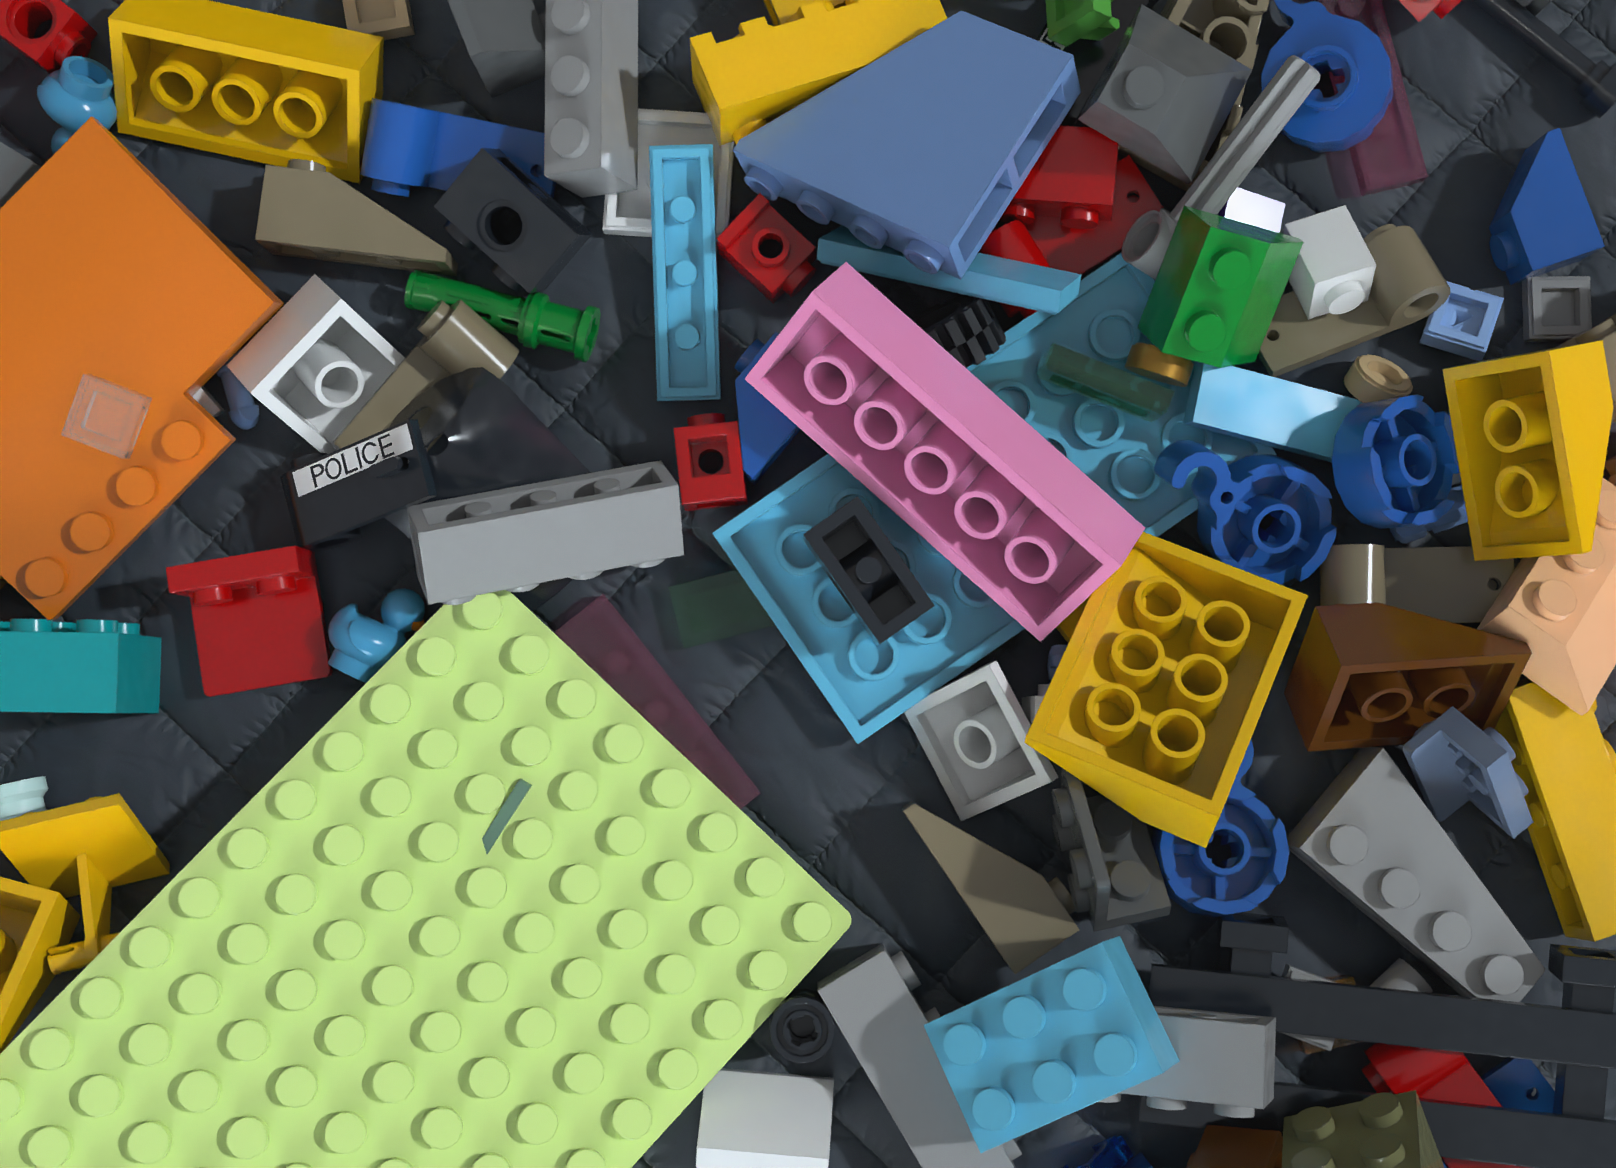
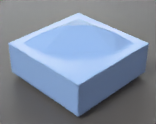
M1446 281L1450 287V295L1444 304L1428 316L1419 343L1481 362L1487 351L1504 298L1479 290H1471L1469 287Z

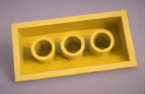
M124 0L108 17L118 133L281 167H287L288 160L290 159L309 160L324 165L326 172H330L340 180L359 184L364 176L360 173L372 98L382 100L384 37L210 0Z

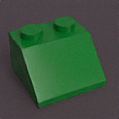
M1184 206L1137 328L1161 352L1220 368L1255 362L1304 242L1296 237Z

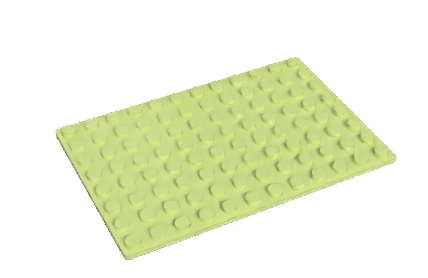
M501 590L476 595L471 601L458 605L444 604L0 1054V1168H632L849 929L851 915L510 591ZM520 779L525 780L532 785L489 853L486 854L482 840L483 836Z

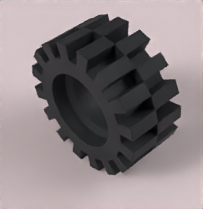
M964 294L958 297L957 295L949 298L942 305L938 303L930 307L929 311L924 314L919 313L910 318L966 369L972 364L978 365L986 360V355L994 354L1000 349L999 346L1006 341V336L988 300Z

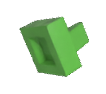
M1046 0L1048 39L1067 47L1080 38L1097 41L1105 38L1120 28L1119 20L1112 17L1111 2L1114 0Z

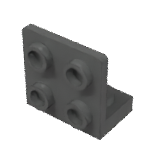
M1062 768L1061 788L1052 789L1056 814H1051V821L1059 852L1069 851L1073 873L1068 874V883L1076 912H1088L1093 932L1170 915V900L1146 823L1103 795L1086 798L1081 780Z

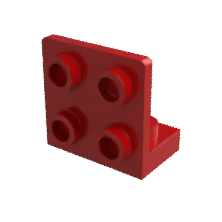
M294 545L166 567L169 593L190 597L202 684L206 696L216 697L322 679L332 675V666L327 664L331 656L315 552Z

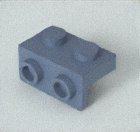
M1452 706L1436 720L1422 725L1414 733L1412 739L1403 746V752L1427 808L1439 822L1445 820L1470 800L1513 839L1533 823L1524 798L1529 793L1528 788L1514 771L1511 763L1516 758L1515 752L1506 739L1495 729L1487 727L1482 731Z

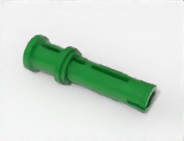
M414 269V272L410 274L404 296V304L407 309L430 312L441 300L448 306H451L461 299L494 329L517 335L518 341L527 348L535 350L539 344L574 353L577 361L585 363L593 352L600 325L601 315L598 307L589 305L585 310L550 302L549 296L540 292L536 294L531 293L527 298L478 285L440 277L419 269Z

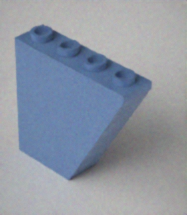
M961 10L738 141L733 152L746 174L744 177L745 183L757 194L761 193L766 199L775 201L779 196L795 203L802 213L820 224L827 225L832 220L849 228L850 232L858 240L872 248L881 249L883 245L891 247L903 253L911 264L926 273L936 274L938 270H941L961 280L1080 95L1081 88L1074 57L1070 53Z

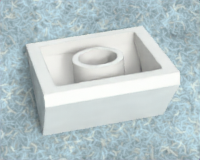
M997 660L987 663L934 691L904 712L961 821L1044 786L1058 778L1050 760L1024 743L1031 725Z
M722 1068L703 1090L696 1168H828L834 1078Z

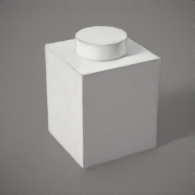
M1346 205L1285 224L1283 234L1299 238L1304 242L1289 277V282L1308 320L1328 313L1335 315L1347 313L1358 307L1362 302L1368 301L1376 263Z

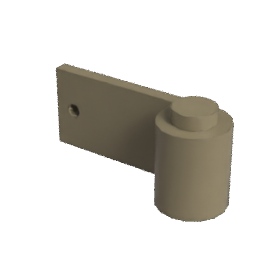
M1386 224L1373 230L1364 238V242L1376 263V269L1368 301L1362 302L1355 309L1338 315L1328 313L1308 320L1294 291L1282 295L1258 353L1270 376L1277 377L1417 322L1436 311L1446 302L1450 295V287L1413 228L1410 226L1396 227L1394 224Z
M461 299L451 306H448L441 300L417 327V330L424 335L422 339L336 437L333 443L341 449L389 428L398 413L409 405L411 401L432 385L450 375L469 368L483 367L500 379L516 359L519 349ZM430 407L424 408L411 418L418 419L420 429L430 418L432 409ZM440 434L437 438H435V439L431 442V444L429 445V447H428V449H427V452H428L429 449L435 444V442L441 437L442 434Z
M1377 544L1332 545L1326 560L1319 566L1320 606L1379 602L1456 624L1481 623L1513 573L1514 558L1475 561L1472 546L1384 548V545ZM1491 579L1497 580V582H1498V584H1499V587H1498L1497 590H1496V588H1497L1496 582H1495L1494 580H1491Z

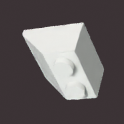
M314 274L226 366L256 399L320 453L329 454L340 449L333 441L405 357Z

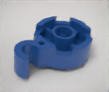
M1274 0L1282 20L1291 28L1285 32L1269 51L1261 73L1262 91L1287 58L1292 55L1302 58L1314 67L1320 75L1325 72H1331L1333 76H1343L1345 78L1344 83L1335 84L1338 93L1332 97L1324 98L1320 89H1313L1280 133L1288 137L1293 143L1308 147L1311 151L1318 153L1346 150L1367 139L1374 132L1373 128L1384 117L1388 104L1391 103L1393 98L1391 61L1380 38L1360 21L1329 13L1320 2L1312 1L1299 4L1292 0Z
M1417 394L1361 403L1345 416L1334 440L1332 454L1334 481L1345 507L1361 523L1379 529L1419 526L1437 522L1452 508L1455 501L1448 500L1447 497L1451 490L1453 474L1460 473L1449 411L1448 413L1445 411L1434 412L1425 402H1422L1424 397Z
M1178 440L1168 445L1159 454L1154 465V472L1176 489L1184 487L1188 474L1198 467L1196 477L1191 484V490L1198 501L1197 533L1205 553L1210 558L1280 585L1294 578L1299 582L1308 578L1326 560L1336 538L1337 527L1331 524L1332 507L1328 498H1332L1330 490L1311 472L1292 461L1273 454L1250 455L1227 465L1219 455L1192 440ZM1269 514L1274 519L1271 525L1264 530L1259 524L1263 517Z
M1250 740L1220 818L1208 842H1212L1214 834L1220 835L1221 845H1230L1231 858L1221 861L1219 867L1212 863V858L1207 857L1204 847L1159 828H1153L1151 842L1168 897L1188 912L1214 918L1251 911L1270 896L1276 885L1280 884L1286 875L1290 850L1285 826L1280 818L1275 819L1267 805L1254 797L1256 795L1254 792L1241 784L1242 776L1246 774L1253 762L1254 748L1252 740Z

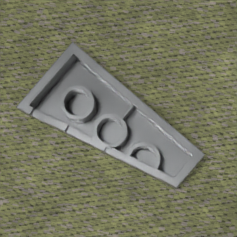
M1360 748L1287 836L1289 850L1461 996L1521 1002L1546 971L1384 748Z

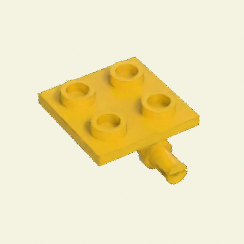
M120 793L105 797H92L84 802L41 812H28L16 818L0 821V850L30 885L59 892L64 898L81 895L85 939L84 941L58 947L54 946L48 949L50 956H47L48 964L54 975L86 967L120 933L110 934L112 887L170 874L169 861Z

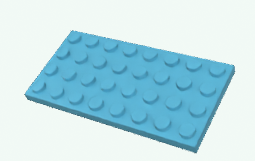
M1120 253L1080 281L1078 297L1059 313L1054 315L1038 311L1028 316L1004 333L1006 341L999 346V350L994 354L986 355V360L978 365L972 364L967 369L1145 527L1143 532L1158 537L1198 509L1197 498L1191 490V484L1196 477L1198 467L1188 474L1184 487L1180 489L1174 488L1154 472V465L1159 454L1168 445L1178 440L1195 441L1219 455L1227 465L1250 455H1276V453L1270 446L1183 424L1194 366L1186 387L1159 382L1125 368L1132 345L1136 343L1154 345L1137 327L1155 280L1126 262L1122 257V253ZM829 454L712 533L857 744L1025 629ZM857 496L935 605L878 646H876L803 541L804 533Z

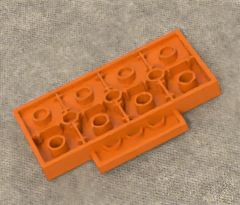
M92 116L0 208V590L9 583L48 620L58 619L236 440L192 396L284 305L106 127Z

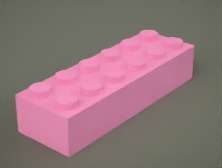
M847 262L841 265L811 292L745 378L749 384L1040 642L1122 566L1145 529L1140 522Z

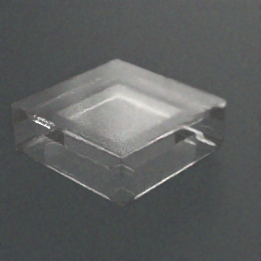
M83 373L61 435L119 458L129 459L152 397L95 375Z

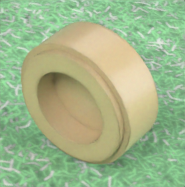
M1376 355L1357 357L1344 377V384L1348 391L1362 403L1409 396L1413 389L1411 380L1405 371L1393 362Z

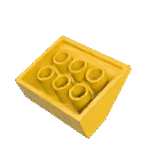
M1142 532L1122 566L1090 595L1028 730L1024 743L1142 822L1206 848L1220 818L1308 595Z

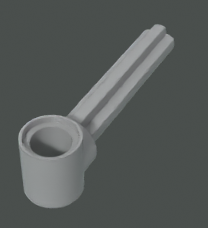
M1292 55L1288 57L1173 211L1170 212L1165 208H1161L1159 212L1152 210L1136 220L1124 239L1122 246L1123 259L1156 280L1183 207L1187 206L1217 215L1320 81L1319 72L1298 56Z

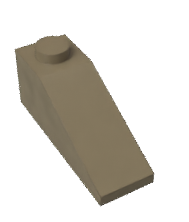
M290 159L288 160L287 167L265 166L255 240L272 255L408 271L419 269L426 273L457 276L458 263L446 248L330 172H326L324 165L309 160Z
M912 801L901 808L1014 974H1017L1079 931V928L1070 916V914L1076 911L1072 897L1057 876L1047 882L1037 871Z

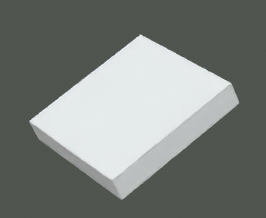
M638 109L637 190L605 194L602 228L604 234L652 237L649 146L713 144L717 238L729 226L734 142L721 145L720 149L707 113Z

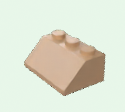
M1604 478L1602 480L1592 551L1584 554L1522 558L1477 628L1478 630L1527 643L1532 654L1522 674L1580 716L1589 711L1616 665V486Z

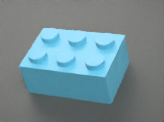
M1120 936L1094 945L923 1025L980 1153L1158 1076L1180 1061Z

